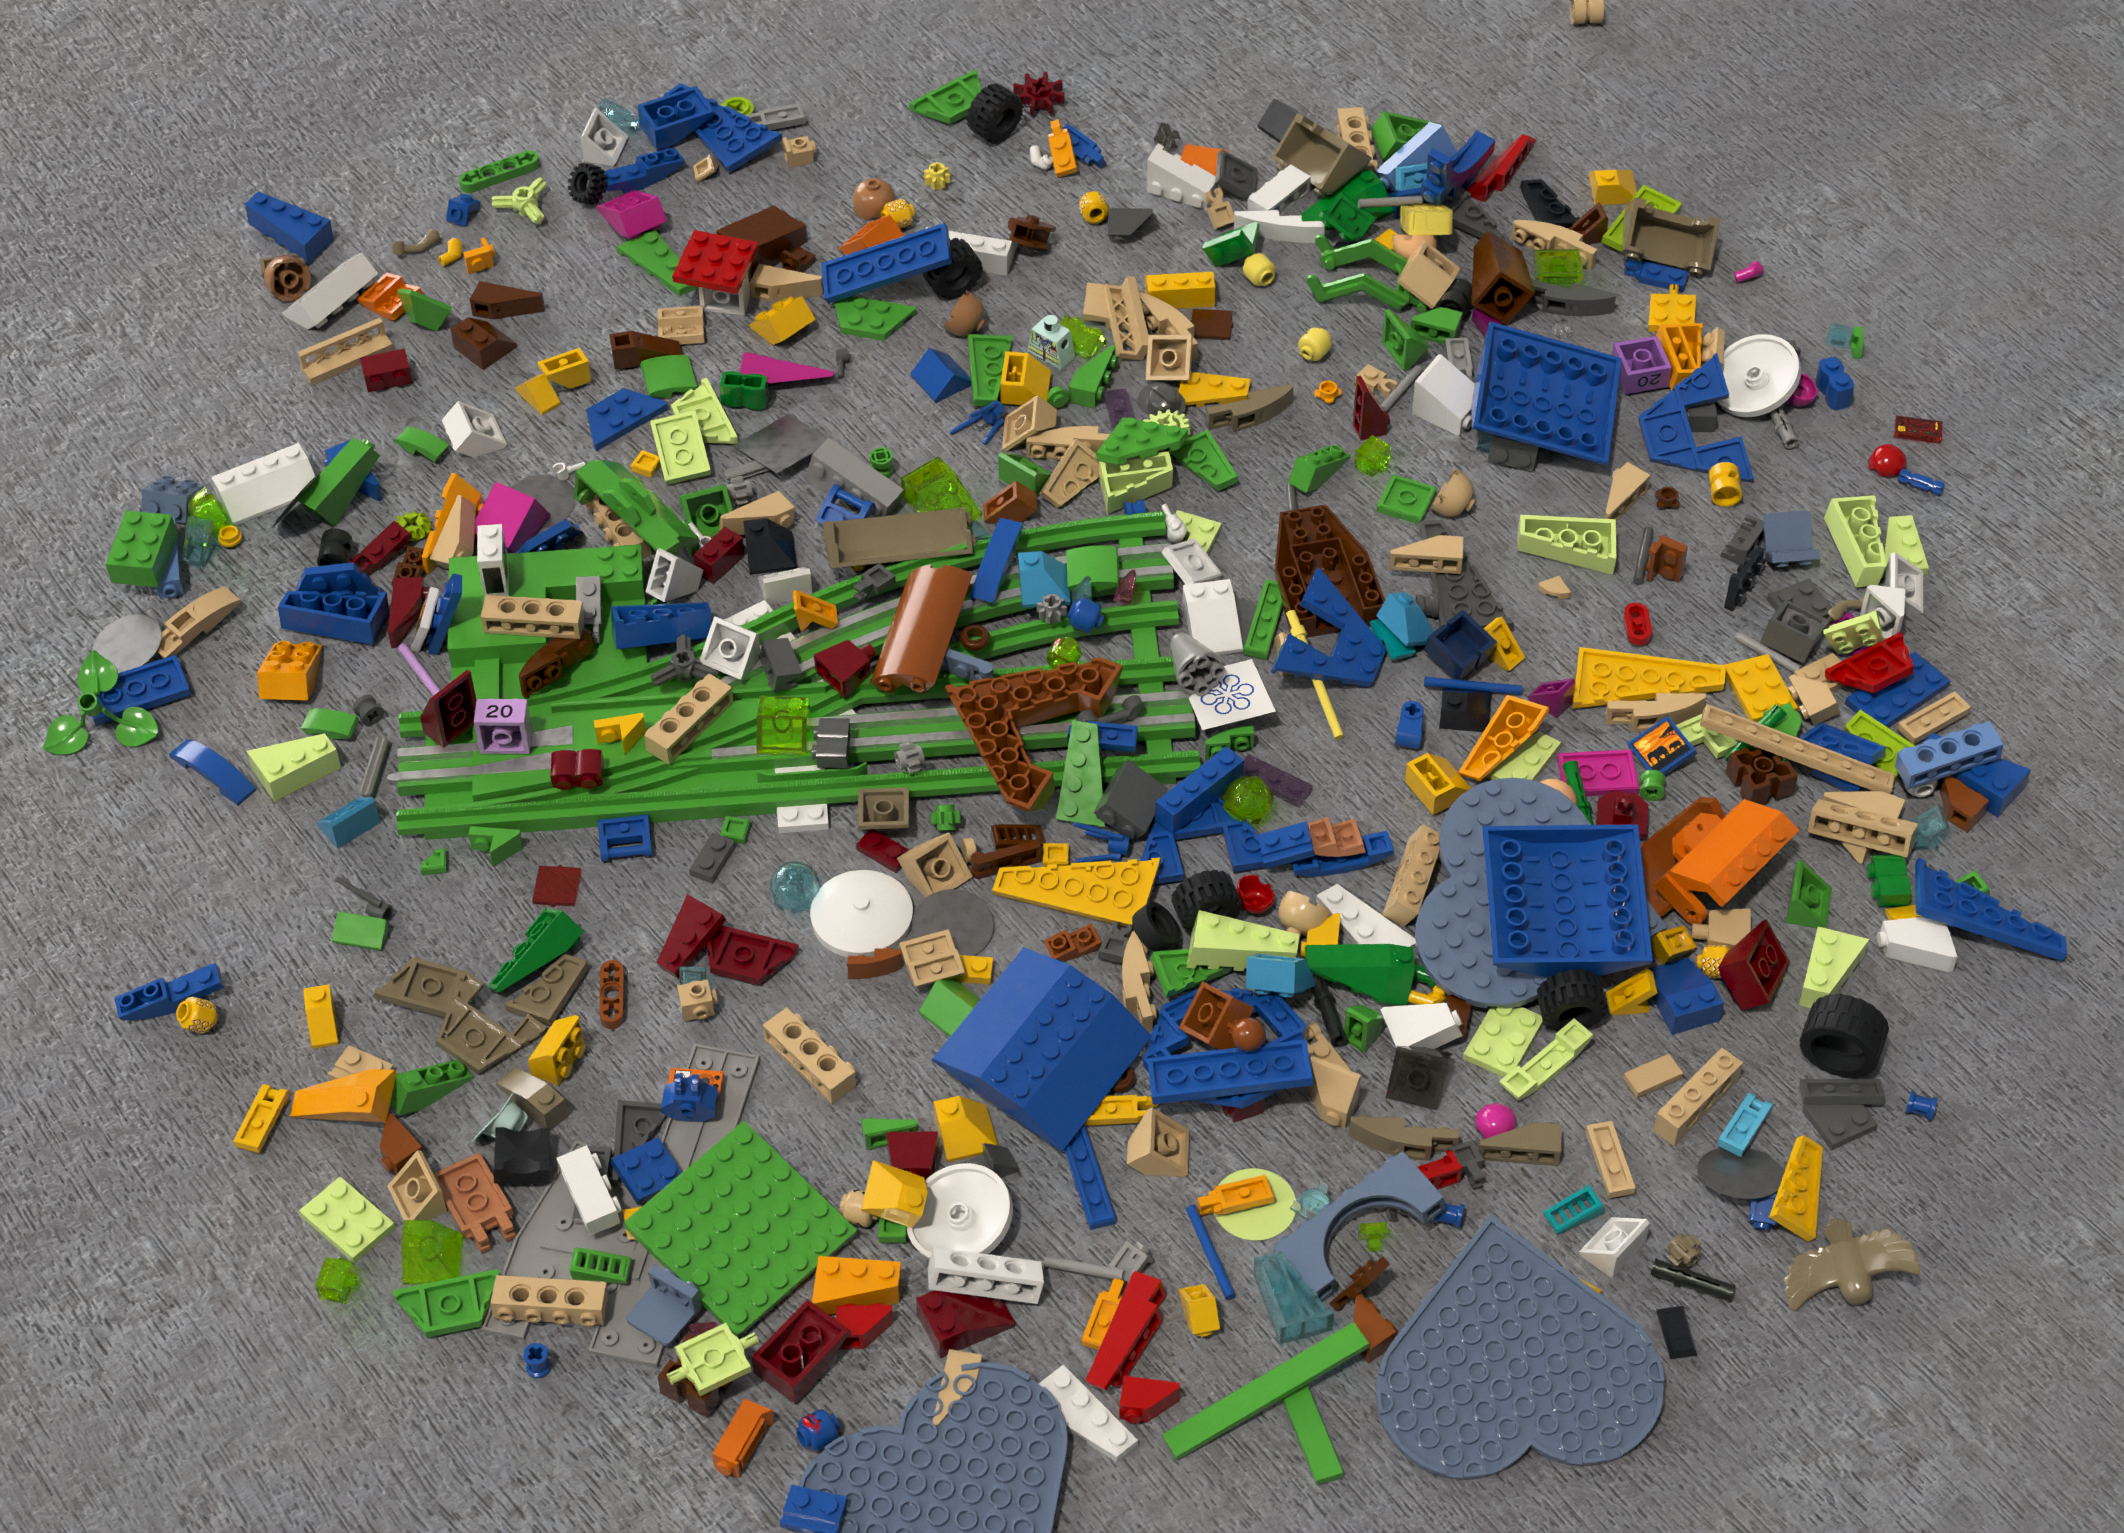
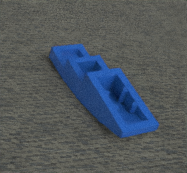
M1004 518L999 519L985 551L970 594L972 601L994 606L999 588L1003 585L1007 569L1011 567L1023 523Z

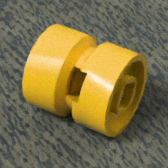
M1721 462L1712 466L1708 475L1713 503L1721 507L1737 504L1742 499L1738 467L1730 462Z

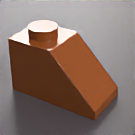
M1014 481L983 504L984 522L987 524L998 523L1000 518L1022 522L1037 511L1036 493L1018 481Z
M389 1113L380 1143L382 1154L380 1162L388 1173L393 1172L397 1175L417 1150H421L423 1153V1149L392 1113Z

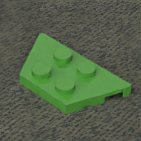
M973 70L909 102V110L948 124L962 119L968 115L971 102L981 92L977 71Z
M851 296L833 302L842 334L885 341L894 331L903 326L904 320L909 316L912 318L916 316V307L862 297Z
M499 1269L406 1287L393 1290V1296L395 1301L426 1338L477 1328L483 1325L491 1303L495 1278L500 1273Z

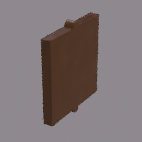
M1193 309L1190 322L1194 325V338L1230 340V333L1233 328V323L1231 322L1232 311Z

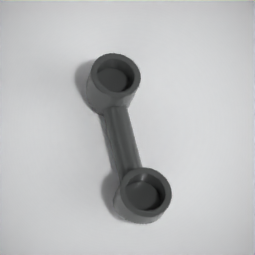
M1132 695L1123 701L1122 707L1124 710L1099 718L1096 717L1093 710H1085L1078 714L1076 721L1116 723L1128 718L1132 720L1141 712L1143 702L1138 695Z

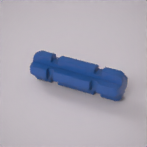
M1902 469L1898 476L1899 482L1903 484L1910 483V486L1927 492L1931 490V493L1941 495L1945 487L1944 482L1938 480L1934 482L1932 478L1918 473L1911 474V471Z

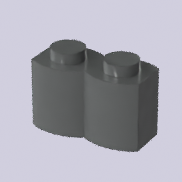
M820 718L819 726H814V741H817V745H812V760H817V768L848 767L851 739L850 718Z

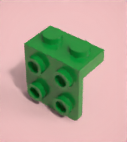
M1343 192L1338 194L1328 210L1321 211L1319 214L1323 218L1321 222L1331 229L1333 227L1340 231L1339 235L1348 242L1350 240H1361L1377 219L1366 209L1358 208V203Z
M1253 222L1226 232L1221 237L1203 243L1202 249L1216 267L1248 257L1254 253L1260 225L1258 222Z

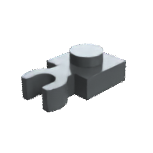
M1115 921L1112 925V934H1105L1099 949L1098 958L1122 964L1132 926L1128 924L1127 929L1122 931L1118 929L1119 922Z

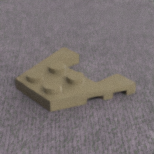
M464 970L438 1034L436 1045L475 1073L480 1074L544 1035L547 1027L528 1014L516 1029L509 1033L469 1005L482 990L484 983Z

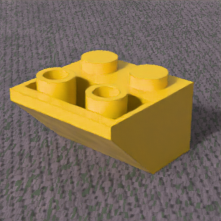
M790 296L771 305L772 308L768 311L765 310L754 317L756 321L749 326L770 344L774 345L784 341L814 321L815 317L802 296L797 298Z
M1005 351L1000 384L1001 403L1023 405L1037 395L1047 402L1051 370L1029 353Z
M1426 753L1406 764L1405 783L1432 815L1451 807L1462 794L1471 789L1446 758Z
M573 1015L554 1021L528 1059L532 1076L559 1086L562 1080L570 1075L572 1065L577 1058L582 1057L586 1048L579 1016Z

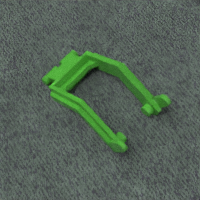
M1319 234L1315 238V243L1322 252L1320 261L1329 270L1334 269L1336 266L1371 257L1399 273L1400 276L1408 259L1373 239L1333 249L1324 235ZM1366 273L1330 283H1321L1318 277L1313 274L1308 275L1306 283L1312 290L1314 298L1319 302L1364 291L1397 311H1400L1406 304L1417 306V310L1422 313L1427 308L1426 304L1404 289L1398 282L1396 290Z

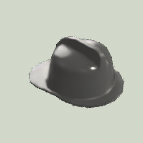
M1163 382L1147 385L1141 390L1137 399L1141 409L1154 416L1158 415V411L1166 413L1167 409H1170V413L1178 410L1179 415L1185 412L1186 408L1184 397L1172 386Z

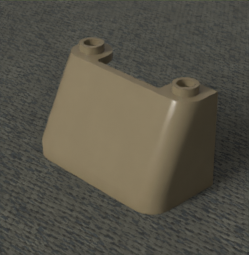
M1297 113L1271 156L1273 160L1278 162L1276 167L1284 170L1289 165H1293L1311 176V183L1316 186L1314 191L1324 197L1327 193L1332 195L1363 170L1372 159L1369 155L1300 113Z
M1634 198L1626 205L1622 253L1626 255L1625 258L1629 260L1643 259L1688 270L1689 274L1695 276H1702L1703 273L1711 270L1721 218L1709 216L1708 221L1700 219V216L1691 218L1653 208L1654 205L1651 204L1645 206L1646 200Z

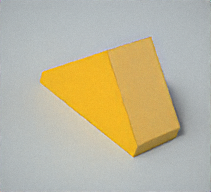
M544 374L532 377L515 387L516 392L542 416L561 405L558 396Z

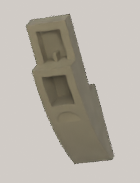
M1293 384L1248 392L1247 400L1207 407L1206 425L1208 430L1231 426L1233 432L1270 420L1293 403Z
M1360 1115L1350 1117L1349 1136L1362 1144L1386 1154L1397 1156L1403 1151L1409 1159L1430 1161L1431 1152H1446L1448 1147L1458 1145L1459 1129H1450L1448 1127H1405L1404 1118Z

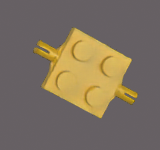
M1674 284L1670 285L1669 294L1651 293L1648 331L1657 332L1661 324L1695 323L1696 295L1678 294L1679 286L1675 284V290H1673Z

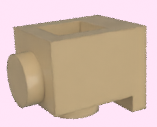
M808 136L787 140L786 137L782 138L783 155L788 168L814 163L813 154L816 153V146L814 141H809Z

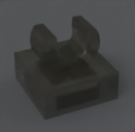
M1161 123L1154 141L1156 145L1159 143L1164 146L1163 150L1168 152L1169 149L1177 148L1174 139L1180 140L1181 136L1178 131H1172L1169 124Z

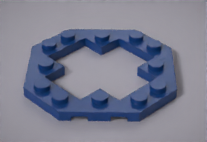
M1232 988L1231 991L1221 990L1254 1007L1252 1014L1257 1012L1278 1035L1279 1038L1267 1044L1303 1040L1307 1032L1306 1024L1279 994L1257 995L1253 994V990ZM1198 989L1161 1006L1159 1020L1153 1028L1148 1050L1145 1051L1143 1056V1066L1148 1072L1147 1058L1172 1056L1170 1053L1189 1045L1188 1036L1183 1030L1179 1029V1026ZM1282 1089L1187 1101L1245 1108Z

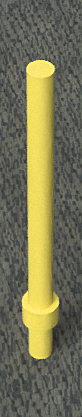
M1288 611L1286 615L1292 628L1290 630L1291 634L1308 644L1306 630L1300 624L1296 611ZM1312 679L1335 740L1342 739L1344 734L1324 683L1321 680Z

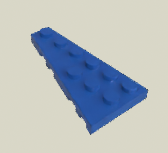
M681 83L664 93V96L690 87ZM712 98L705 99L714 110L715 115L693 131L729 173L782 141L783 138L781 133L768 130L767 126L751 121L749 117L726 105L724 107L719 105Z

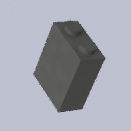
M1128 760L1116 769L1094 814L1121 834L1130 836L1129 839L1134 842L1146 833L1155 815V803L1166 794L1168 788Z

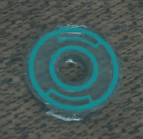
M605 98L598 105L599 110L602 111L604 109L605 116L622 127L629 125L630 130L637 127L639 120L621 105Z

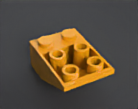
M289 641L274 643L257 671L259 699L309 700L314 691L323 650L322 644H315L313 642L291 644Z

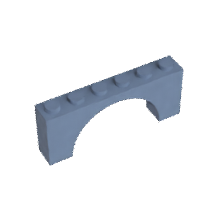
M1403 1151L1397 1156L1389 1157L1381 1168L1366 1174L1362 1182L1354 1188L1346 1189L1338 1200L1323 1206L1319 1214L1311 1220L1303 1221L1296 1231L1289 1236L1286 1235L1280 1238L1273 1247L1277 1261L1316 1306L1338 1290L1335 1278L1327 1267L1326 1256L1330 1239L1336 1229L1347 1218L1359 1211L1373 1207H1392L1414 1215L1425 1225L1446 1209L1444 1197Z

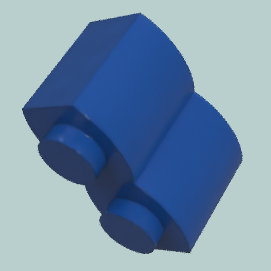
M1835 356L1820 360L1815 383L1818 390L1825 395L1827 405L1834 411L1849 408L1854 390L1853 380L1844 372L1842 362Z

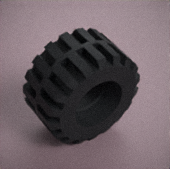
M990 84L988 87H984L971 102V106L968 109L967 125L970 127L969 129L989 143L996 144L999 141L1002 142L1011 135L1021 120L1023 114L1022 100L1001 84Z
M953 238L950 240L952 264L922 273L935 294L944 299L962 296L967 290L970 291L973 286L975 287L977 280L982 276L980 274L983 272L981 260L968 242L963 239Z
M1207 870L1183 880V883L1176 887L1172 894L1173 898H1171L1182 927L1186 932H1191V934L1199 910L1234 919L1239 916V911L1242 910V902L1231 876L1224 871Z
M1578 969L1559 972L1554 976L1548 977L1537 989V999L1543 1023L1548 1029L1555 1030V1032L1560 1031L1574 1018L1588 1029L1601 1021L1600 1019H1603L1606 1016V1012H1608L1601 979L1591 971Z

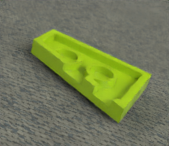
M1859 710L1845 725L1844 731L1886 747L1885 756L1873 763L1872 766L1895 774V782L1900 777L1895 767L1897 752H1900L1903 748L1914 747L1915 745L1862 710Z

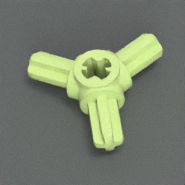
M538 178L529 187L517 188L512 196H493L492 206L493 208H513L514 212H517L519 215L528 216L533 223L541 224V221L544 220V215L538 208L539 194L546 188L547 183L543 178Z

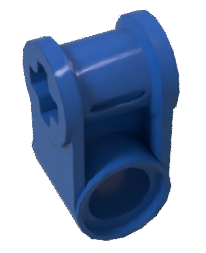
M1408 701L1403 704L1400 722L1397 727L1395 746L1420 749L1424 709L1419 702Z

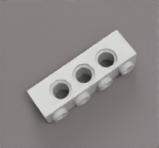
M933 1247L928 1265L929 1290L1038 1304L1044 1283L1041 1261Z

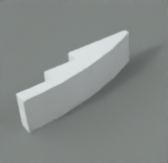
M1279 210L1234 212V229L1258 222L1260 228L1257 237L1285 242L1315 243L1316 236L1319 234L1324 235L1325 225L1321 221L1302 222L1301 215L1279 216Z

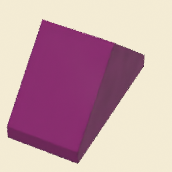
M1573 678L1543 682L1527 697L1533 703L1549 707L1548 713L1558 718L1572 705L1576 682Z

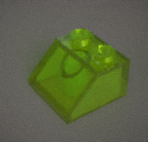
M759 697L757 753L807 755L811 721L809 697Z

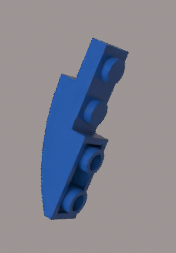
M675 148L636 156V164L605 171L604 174L607 175V179L604 181L608 183L607 186H604V189L607 192L621 189L625 194L633 190L639 191L672 174L685 163V159Z
M212 963L169 982H166L162 977L114 997L120 1020L149 1019L176 1013L179 1004L187 998L197 997L203 999V996L224 988L218 965Z

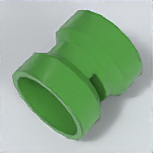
M884 447L872 450L869 457L870 466L889 479L894 471L892 452Z

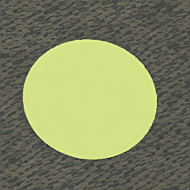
M1257 1168L1243 1169L1228 1175L1219 1185L1266 1175L1274 1195V1203L1223 1215H1215L1219 1224L1232 1235L1246 1240H1265L1282 1233L1291 1224L1296 1213V1209L1293 1208V1200L1296 1201L1295 1194L1282 1177L1271 1171Z

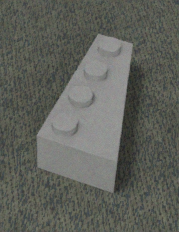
M829 437L812 454L806 482L827 492L830 491L834 484H837L844 491L864 501L870 500L876 505L872 514L877 517L888 516L901 502L904 492L903 488Z

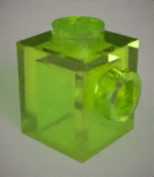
M1372 435L1355 451L1354 467L1374 477L1379 471H1383L1390 462L1391 446Z
M341 1257L336 1259L325 1258L315 1283L319 1299L346 1304L350 1291L356 1288L358 1274L355 1273L353 1263Z

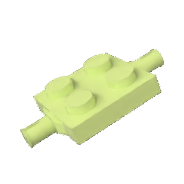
M724 1323L675 1346V1351L682 1367L667 1373V1377L671 1385L687 1377L694 1384L699 1395L702 1396L751 1372V1366L745 1357L744 1350L759 1344L758 1338L753 1332L739 1340L738 1337L732 1334L728 1325Z

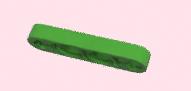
M528 150L464 172L459 176L460 188L465 193H473L535 171L540 166L539 156L535 151ZM509 166L515 167L511 170H505V168ZM489 173L495 174L492 177H485Z

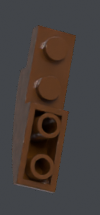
M583 629L580 639L555 638L540 648L526 662L518 675L522 696L526 698L563 677V669L594 653L591 631Z

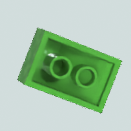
M1383 111L1370 129L1382 160L1387 161L1431 121Z

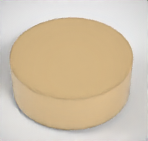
M971 837L961 840L962 856L966 864L971 863V855L977 852L974 839Z

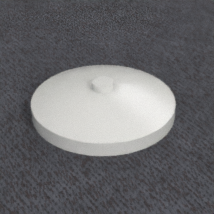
M1764 334L1746 337L1730 345L1724 350L1723 364L1721 365L1729 391V398L1716 402L1724 411L1740 417L1760 416L1780 407L1794 393L1801 378V363L1795 349L1780 337Z
M855 870L830 879L818 890L811 904V925L819 942L833 953L844 957L858 955L874 957L875 948L894 949L906 938L912 926L913 905L905 887L893 877L872 870Z
M956 1164L935 1172L925 1180L928 1193L923 1215L912 1228L906 1226L912 1244L924 1258L930 1261L933 1247L989 1254L1000 1244L1012 1221L1013 1203L1008 1188L995 1172L977 1164Z

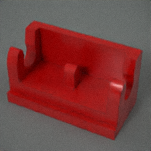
M1452 1150L1446 1151L1447 1155L1442 1159L1417 1167L1437 1190L1461 1181L1462 1166Z

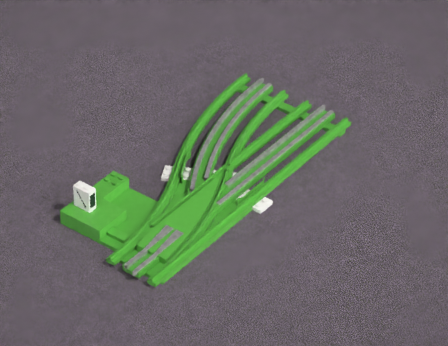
M1163 511L1092 518L1022 530L1014 556H1018V553L1037 552L1073 545L1118 540L1120 586L1099 592L1096 591L1094 586L1075 592L1069 590L1070 601L1079 600L1080 598L1125 593L1127 605L1102 608L1100 614L1104 618L1099 629L1094 628L1092 632L1085 633L1070 626V619L1066 618L1067 615H1061V622L1055 624H1048L1043 619L990 631L989 644L979 651L966 649L960 640L950 643L947 647L983 660L1033 646L1052 643L1057 638H1059V641L1060 639L1066 640L1101 633L1130 630L1134 659L1113 660L1112 662L1123 665L1118 685L1137 684L1139 693L1114 695L1111 705L1103 716L1124 710L1122 707L1123 701L1129 696L1138 695L1143 702V708L1139 715L1132 720L1128 718L1114 724L1137 726V741H1145L1147 754L1100 757L1102 783H1110L1116 769L1128 760L1162 785L1176 784L1177 777H1187L1200 767V752L1198 750L1172 752L1171 739L1195 737V717L1189 701L1191 693H1187L1184 690L1164 691L1163 682L1177 681L1172 656L1159 657L1155 627L1179 625L1178 602L1176 600L1151 602L1150 590L1174 588L1173 567L1161 553L1165 547L1171 545L1169 543L1143 545L1142 538L1166 535L1165 513ZM502 524L478 526L477 556L449 558V579L452 574L462 575V595L448 628L451 682L468 669L471 671L476 699H527L533 729L530 754H480L474 725L443 748L423 733L420 719L423 711L401 712L398 717L401 738L426 736V746L398 748L399 772L387 776L388 784L398 787L399 796L425 794L424 808L400 809L396 812L399 836L424 834L425 840L469 837L470 826L520 830L521 833L592 828L598 827V820L647 814L649 823L725 818V816L777 814L779 833L829 830L827 804L858 801V789L909 788V798L1000 791L987 766L924 770L910 774L908 772L868 775L866 761L895 759L894 752L900 751L899 744L909 741L913 742L914 746L920 745L924 757L980 753L955 707L856 714L852 709L861 704L950 698L945 690L946 685L964 686L969 685V681L973 680L961 678L949 672L942 673L945 671L939 670L935 684L925 694L915 692L904 684H901L890 694L870 683L873 671L863 683L847 697L843 698L815 671L814 654L845 640H850L859 649L869 643L875 649L876 656L880 655L901 597L840 619L833 629L823 626L797 639L791 633V631L800 628L794 611V601L775 610H772L765 600L724 620L759 635L760 650L762 641L788 638L803 672L802 678L788 681H796L798 685L796 688L773 693L760 659H758L743 680L718 671V679L732 687L734 703L670 764L665 763L646 751L644 735L626 754H624L622 740L597 744L594 720L643 713L647 731L662 719L664 713L670 711L680 698L687 695L694 688L695 684L702 679L695 677L693 680L682 682L674 678L661 686H655L651 680V674L667 667L668 661L672 659L673 654L648 663L647 646L616 649L612 636L611 606L646 605L645 567L641 544L507 554ZM991 537L976 540V544L972 545L973 553L905 560L884 566L895 575V583L879 594L905 586L909 573L921 566L932 565L933 568H942L943 565H949L963 569L981 564ZM962 543L955 545L957 547L942 551L967 549V545ZM1067 555L1054 557L1065 564L1067 568ZM1018 565L1007 569L1003 585L999 588L994 606L970 599L977 574L972 575L954 629L986 619L1032 609L1022 608ZM861 575L810 595L836 605L837 610L859 602L854 598V594L857 591L853 586L861 581ZM600 576L602 626H600V643L594 644L593 641L594 653L563 669V677L526 698L523 697L518 676L521 669L540 648L556 637L483 633L481 613L485 595L576 600V577ZM872 590L867 598L876 596L878 594H876ZM585 626V629L591 631L592 634L593 626ZM979 636L970 637V639L977 640L981 638ZM705 642L691 647V651L695 653V658L700 659ZM1057 665L993 669V678L1042 668V671L1056 669ZM1081 711L1016 728L1023 742L1024 750L1068 747L1069 725H1072V720L1076 721V717ZM850 718L851 739L848 763H864L852 768L827 770L825 768H817V760H812V745H817V741H814V726H819V719ZM583 749L602 750L604 759L602 786L592 789L577 786L568 790L552 787L550 779L552 752L559 750L577 752ZM1066 760L1031 763L1053 772L1054 787L1062 786Z

